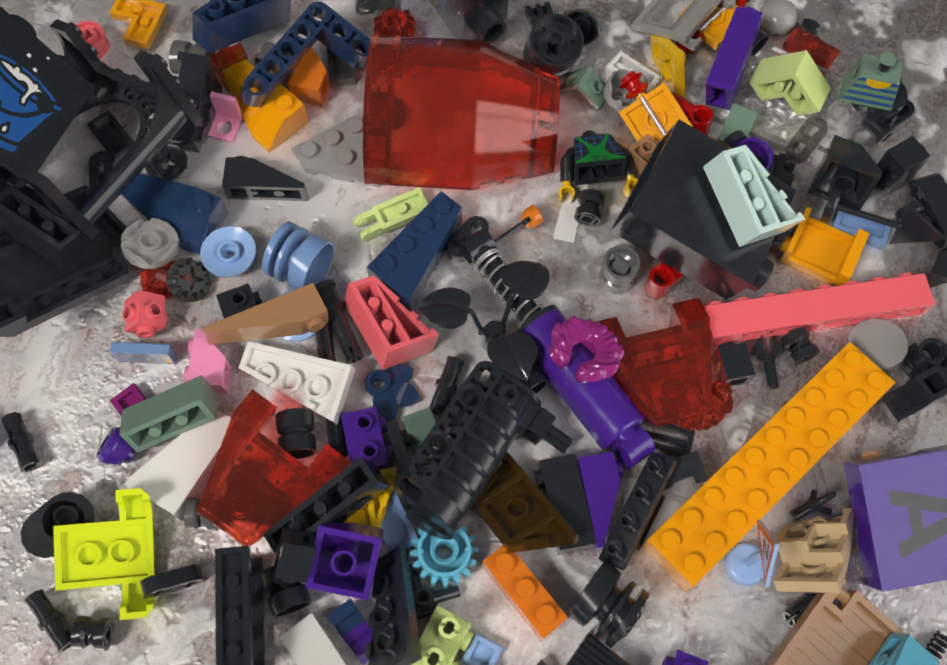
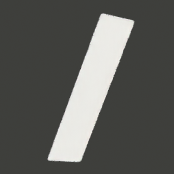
M571 182V186L575 191L574 201L571 203V195L564 193L553 239L574 243L579 224L574 219L576 208L580 206L578 202L579 195L582 190L588 189L589 184L574 185Z

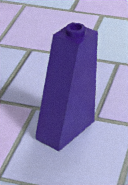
M736 6L706 81V105L730 111L760 30L763 12H758L753 7L741 8Z

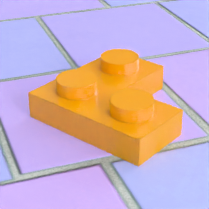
M115 0L109 13L112 19L130 23L123 36L126 45L150 50L169 10L166 4L151 0Z

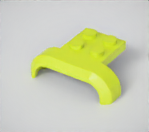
M142 488L115 490L120 520L54 526L55 591L122 584V601L119 608L120 620L145 618L155 605V597L145 599L140 585L141 580L155 575L151 496Z

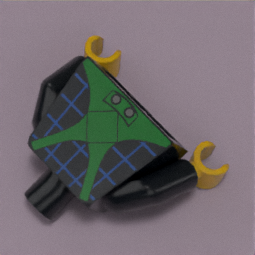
M588 130L581 136L575 137L574 146L567 149L560 161V182H563V186L559 189L558 194L560 203H562V194L564 193L571 195V203L574 201L575 191L571 186V182L574 185L621 181L625 180V176L627 182L622 190L623 194L628 197L630 195L629 186L634 187L638 180L634 178L636 171L628 148L616 142L614 137L608 133L596 135L594 131Z

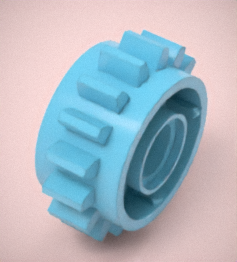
M467 526L459 527L454 537L450 540L434 537L420 528L418 529L420 539H412V545L417 550L410 551V558L417 559L412 564L413 570L421 569V580L429 578L432 587L438 582L442 583L444 589H447L449 582L453 581L458 586L460 585L461 576L467 579L470 577V571L467 567L475 568L477 561L470 557L478 554V548L471 547L475 542V537L467 536ZM440 547H447L452 551L453 555L449 559L443 560L437 557L435 551Z

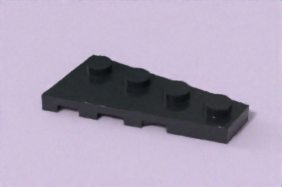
M399 545L377 559L372 597L376 599V603L369 616V626L373 628L370 643H366L365 657L369 659L368 665H412L422 659L408 551Z

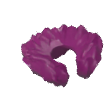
M576 316L568 318L562 324L559 322L555 324L551 333L549 351L550 358L559 369H564L569 365L573 347L578 343H582L591 352L596 353V356L592 360L579 365L575 374V379L579 383L606 380L612 377L621 364L620 360L624 355L623 346L619 344L617 336H614L613 332L608 331L606 325H600L599 322H593L591 319L576 318Z

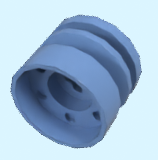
M293 222L283 223L275 231L265 249L262 259L263 273L270 277H275L280 282L287 281L289 287L295 290L311 283L316 285L324 280L331 267L335 252L334 243L317 234L310 235L307 229L299 228V225Z

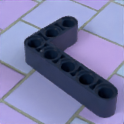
M318 1L313 2L246 77L241 97L245 104L250 107L261 106L317 41L321 42L354 68H362L366 65L373 51V43L366 35L327 4ZM313 17H318L322 21L316 20ZM334 33L340 34L342 37H338ZM298 34H302L306 38H301ZM355 49L360 50L363 54L358 53ZM282 52H288L292 56H286ZM266 70H273L276 74H269ZM249 88H257L261 93H254Z

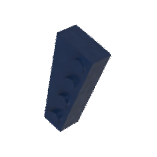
M440 191L366 267L368 277L374 275L400 298L399 302L410 312L415 308L416 301L425 290L427 282L439 265V260L444 251L447 250V242L462 223V206Z

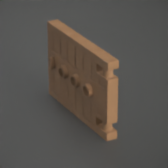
M844 579L840 593L818 592L766 665H869L890 633H905L857 590L847 591L844 588L847 581ZM835 598L840 601L838 606L832 603Z

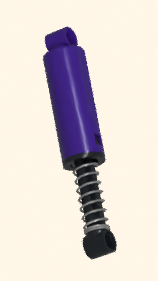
M480 229L458 243L460 253L470 266H474L476 271H481L480 275L482 278H488L487 285L495 287L494 294L501 295V303L507 304L512 290L507 289L502 284V272L509 265V262L501 260L502 254L497 249L490 233L485 229ZM517 293L511 307L512 310H510V312L515 313L514 320L521 321V326L517 332L524 333L534 339L538 347L535 364L541 369L548 381L602 450H608L613 447L619 460L628 468L634 467L652 452H655L656 447L652 438L640 427L644 421V415L613 376L606 380L589 383H579L575 379L579 365L592 360L596 356L586 346H583L582 343H578L572 349L570 363L566 368L559 369L552 361L549 351L551 333L556 323L562 324L567 321L558 307L550 305L541 309L542 305H537L534 301L535 299L525 300Z

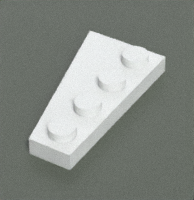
M250 341L246 345L239 365V369L335 424H338L355 372V368L352 365Z

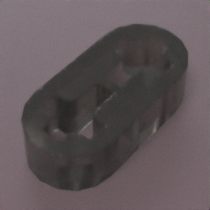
M812 116L805 120L785 149L786 158L794 164L804 163L825 137L828 131L827 122L819 116ZM814 126L817 127L818 131L812 137L808 136L809 131ZM801 143L805 144L804 149L799 154L794 152L795 148H798Z

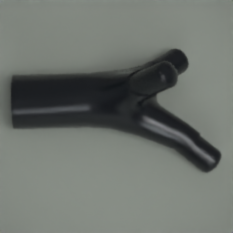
M812 490L807 502L789 511V514L794 522L813 513L830 515L832 510L823 505L836 497V493L832 491L817 498V491Z

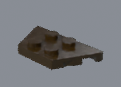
M507 452L501 460L498 469L493 473L474 503V509L509 553L577 543L578 534Z

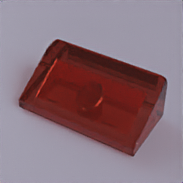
M796 26L785 40L779 54L785 55L807 50L822 75L825 76L841 51Z

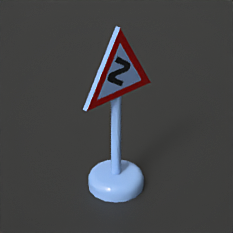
M757 520L760 547L753 543H737L725 555L724 568L729 578L738 585L752 586L764 579V586L769 587L780 544L761 520Z

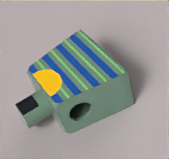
M883 52L879 57L867 54L862 55L843 76L839 101L891 111L900 85L902 63L896 60L895 55L891 52Z

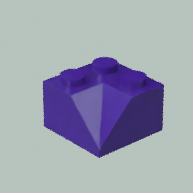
M354 522L319 524L315 540L316 551L305 588L369 600L383 529Z

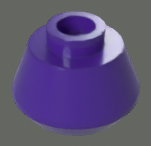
M120 427L112 428L101 443L96 454L99 463L120 466L123 462L128 464L133 458L136 451L119 435Z

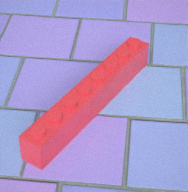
M911 272L900 274L896 278L886 279V277L881 276L873 278L869 282L859 283V281L854 280L846 282L842 286L832 287V285L827 284L819 286L815 290L805 291L800 288L792 290L788 294L777 295V293L773 292L754 299L740 297L733 302L727 303L713 301L704 306L699 315V320L706 347L708 348L719 346L729 341H734L735 343L758 340L760 336H762V339H768L771 336L781 337L803 326H806L809 332L854 326L864 320L873 318L894 320L920 316L928 312L935 305V301L925 273L913 275Z

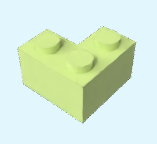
M807 50L761 59L749 82L762 101L784 97L796 115L820 112L831 89Z

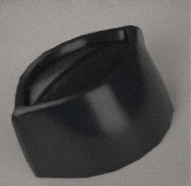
M577 8L563 13V15L570 17L579 25L583 32L584 46L592 43L599 37L602 28L597 18L589 10Z

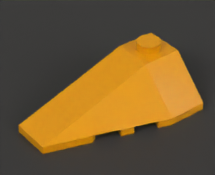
M241 57L222 71V75L232 96L236 97L242 117L252 138L270 153L308 123L305 106L281 84L261 106L250 107L246 105L241 97L246 77L255 66ZM249 88L254 93H261L257 88Z

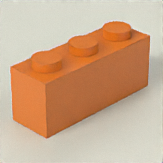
M502 545L482 562V568L540 642L568 619L516 552L509 553Z

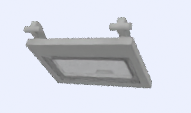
M652 0L632 22L631 29L675 40L692 51H698L702 38L698 37L695 40L691 38L692 35L719 3L727 8H734L736 0Z

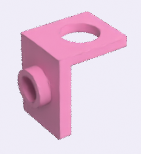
M211 92L209 97L216 116L208 132V137L233 143L243 120L236 97ZM222 123H229L232 125V129L227 134H220L217 131L218 126Z

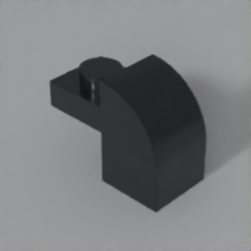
M938 364L913 377L899 388L883 395L877 402L891 423L895 425L947 396V375Z

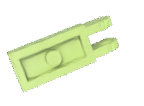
M418 187L371 207V210L354 217L353 223L356 227L361 228L371 224L376 219L377 224L363 229L360 233L361 239L368 241L377 238L381 233L385 234L409 224L429 202L421 187Z

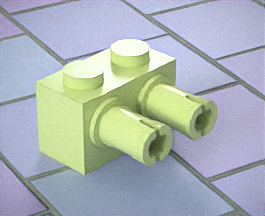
M437 605L419 640L422 659L412 665H459L454 660L459 650L466 651L474 634L469 631L471 623Z

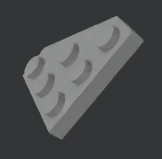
M361 113L292 148L294 156L305 173L325 174L333 179L353 182V180L364 182L368 186L377 188L401 176L400 169Z

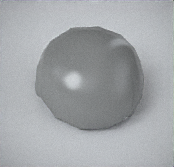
M769 0L760 8L759 12H763L760 28L770 35L778 34L784 36L791 29L794 30L797 22V10L792 2L788 0Z
M624 69L614 71L606 81L603 90L605 101L617 112L637 101L636 99H626L627 89L619 88L622 84L621 79L631 72Z

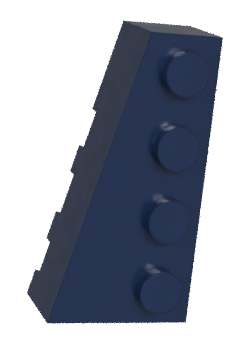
M211 0L192 13L193 41L208 53H212L290 21L291 0Z

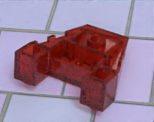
M699 297L671 304L669 328L627 338L617 317L596 321L600 325H606L608 331L613 332L614 336H617L619 344L623 346L624 355L620 360V367L614 373L613 378L654 427L713 412L710 317Z
M253 389L232 414L197 509L198 514L242 546L248 545L249 547L264 538L263 534L351 463V461L326 444L311 465L306 467L263 435L261 432L274 417L277 407Z

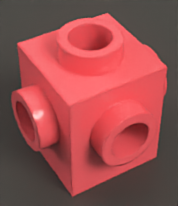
M138 290L127 298L122 313V318L125 321V332L136 334L140 338H151L164 329L168 320V315L165 312V296Z

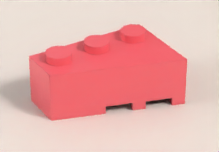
M373 275L348 283L344 303L381 369L385 370L432 352L439 333L435 329H429L418 319L419 315L416 312L407 310L399 302L400 298Z

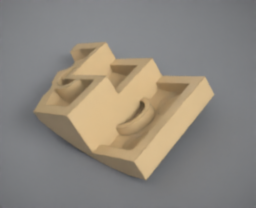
M852 508L843 509V515L824 519L822 515L805 521L784 525L777 538V542L780 544L778 551L782 560V565L774 579L777 592L840 593L846 576L852 545L854 525Z

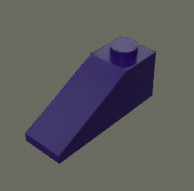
M614 451L578 457L577 459L596 539V545L593 548L594 553L600 552L604 547L620 478L623 477L620 460H615Z

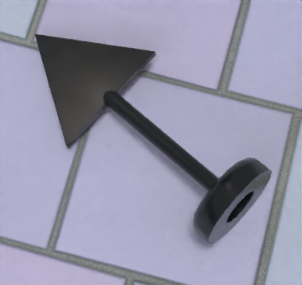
M835 185L831 189L820 222L830 223L837 210L896 228L889 244L947 240L939 230L909 204L900 222L839 204L843 191Z

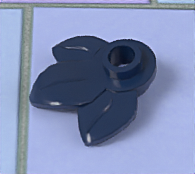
M398 364L387 370H374L365 379V388L367 393L373 397V406H376L377 412L380 415H384L387 419H395L398 407H410L420 401L417 390L408 382L414 373V369L410 366ZM377 381L385 383L384 387L380 389L376 388L374 384Z

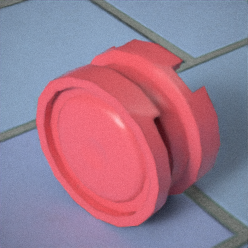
M89 20L75 24L82 31V38L85 42L91 44L97 50V57L99 59L103 58L108 53L110 45L102 26L97 22Z

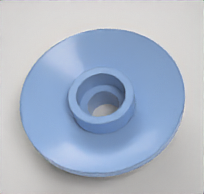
M227 226L211 232L205 238L201 246L200 257L204 267L210 273L218 277L230 278L244 273L251 267L256 258L257 248L253 237L246 230ZM228 254H235L232 258H226Z

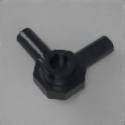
M409 564L416 618L421 619L431 616L438 603L460 597V590L456 585L437 591L422 585L417 570H413L412 564Z

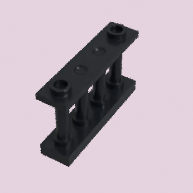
M248 545L215 549L216 665H266L264 589L259 576L260 572L263 571V558H251V547Z

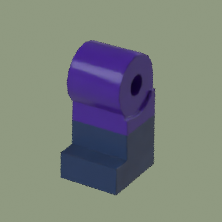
M350 598L327 615V617L361 664L365 665L369 662V659L365 657L366 643L371 642L372 629L354 601Z

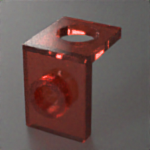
M241 42L231 47H224L218 53L209 56L218 78L227 93L231 91L221 70L248 58Z

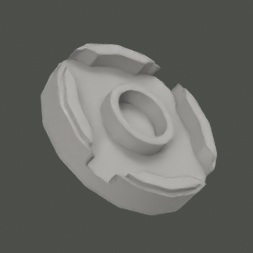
M151 218V221H143L141 219L126 227L121 235V249L124 257L132 265L143 269H155L163 267L174 260L179 250V239L175 228L168 222L157 218Z
M873 318L860 322L853 327L847 339V344L851 342L885 372L893 371L899 367L908 353V340L905 333L896 324L884 319Z

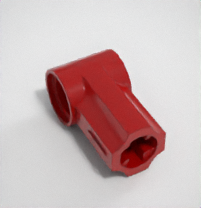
M675 92L672 93L693 128L707 136L713 119L712 110L705 105H694Z
M662 262L651 269L645 281L644 290L649 297L662 299L685 275ZM655 279L662 281L664 284H658Z

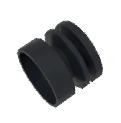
M548 14L540 18L533 25L523 50V62L528 72L536 79L544 82H557L565 78L573 69L584 46L583 32L579 25L570 17L562 14Z
M604 560L566 614L582 627L586 626L593 618L597 619L599 623L595 629L594 636L599 638L606 628L610 629L611 632L604 644L612 649L635 626L643 613L650 593L642 589L632 599L630 594L635 588L636 583L631 581L620 590L616 586L622 572Z

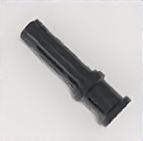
M328 279L317 283L314 286L328 310V319L345 355L347 364L356 362L352 351L358 361L364 358V354L343 312L345 310V303L339 299L336 293L335 281Z

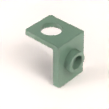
M590 66L569 72L558 90L560 93L578 89L595 109H599L605 100L603 96L605 83ZM577 76V78L571 84H569L570 81Z
M733 103L717 140L725 144L724 139L738 130H742L746 137H748L758 111Z
M430 407L402 417L414 454L435 424ZM437 439L433 446L439 448L442 441ZM427 457L422 466H428L432 460Z

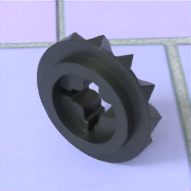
M192 257L179 259L174 262L168 269L166 276L170 292L184 302H196L204 298L209 293L212 281H210V272L206 270L203 263L193 260ZM189 271L192 273V278L199 281L194 282L191 288L189 282L181 278L187 276Z

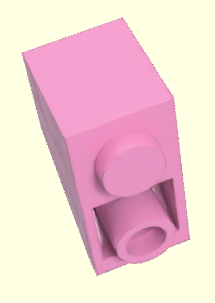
M195 329L194 337L188 343L190 363L184 369V382L202 375L217 394L228 395L232 367L214 344H208L204 332L201 329Z

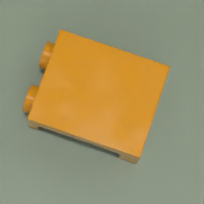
M806 207L802 213L805 220L793 226L791 236L788 235L779 250L783 251L779 262L832 286H842L851 278L870 233L859 229L852 236L809 217L812 209Z

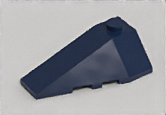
M139 174L121 193L122 197L150 221L151 218H157L168 222L177 232L179 248L199 257L205 238L211 232L219 229L229 214L222 198L197 187L144 174Z

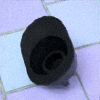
M74 492L60 493L49 499L26 519L20 532L21 543L26 551L33 556L41 558L54 557V526L94 522V507L81 494Z

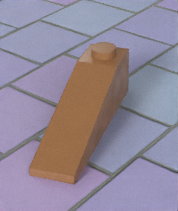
M311 283L203 327L209 345L302 335L307 332H317L328 324V310L314 284Z

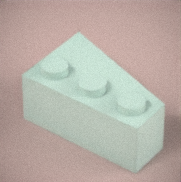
M746 145L722 151L703 166L739 247L783 233L805 220V217L800 212L796 214L785 201L788 196L783 190L778 192L767 179V176L770 174Z

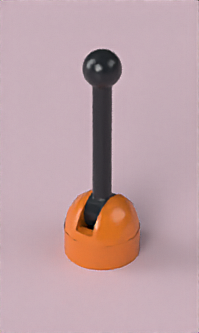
M534 205L524 209L520 216L521 222L494 240L496 245L523 226L534 229L544 223L539 210Z

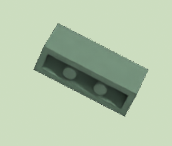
M200 375L123 409L119 435L137 453L217 419V393Z

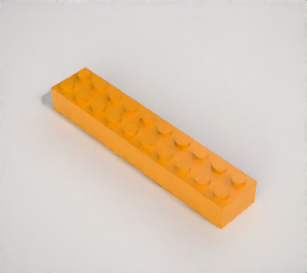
M849 342L641 547L685 592L692 589L757 523V520H760L896 382Z

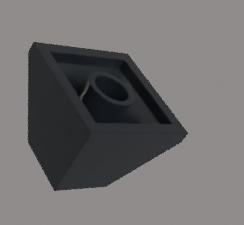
M834 135L807 193L828 200L831 189L835 185L843 191L839 204L860 210L880 180L883 172L861 144Z

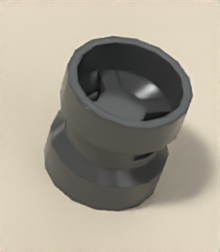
M199 498L188 499L184 512L185 528L197 529L205 527L210 531H218L222 523L220 518L222 501L212 499L209 502H202Z

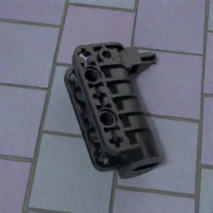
M481 361L474 367L465 382L460 386L397 478L395 489L401 498L413 505L406 516L409 521L434 537L450 540L458 531L511 444L520 435L534 445H537L543 439L563 454L571 445L573 439L552 425L556 416L541 407L540 399L529 387L502 371L496 364L490 361ZM487 370L490 372L489 378L482 383L479 379L482 373ZM471 392L475 396L467 405L463 400ZM460 409L464 414L459 421H456L453 417ZM447 427L452 428L449 433L444 432ZM437 439H440L443 442L436 450L432 446L435 444ZM428 457L432 462L426 468L422 466V463ZM403 479L405 481H410L415 486V488H417V490L411 489L410 491H406V483L403 481Z

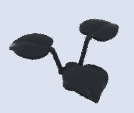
M517 261L505 267L502 272V284L507 289L512 290L509 295L501 322L490 321L482 327L474 310L468 308L471 303L470 295L461 289L451 287L442 288L430 293L419 304L418 311L424 314L430 322L445 329H455L462 326L467 321L468 315H470L478 329V335L483 336L482 345L484 350L487 351L489 359L505 373L526 382L536 361L538 347L534 339L524 333L513 332L506 336V322L517 293L525 300H533L545 292L549 284V271L545 265L531 261Z

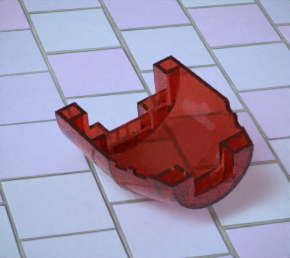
M373 34L368 51L364 89V184L476 190L480 189L481 185L497 182V185L504 184L506 179L520 176L522 179L553 173L559 126V77L481 40Z

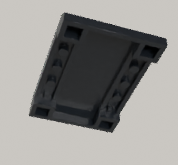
M84 185L64 195L77 207L91 190ZM109 208L93 224L99 233L92 240L82 235L83 253L65 269H61L0 228V337H15L140 275L145 270L132 265L124 257L121 249V235L126 226Z

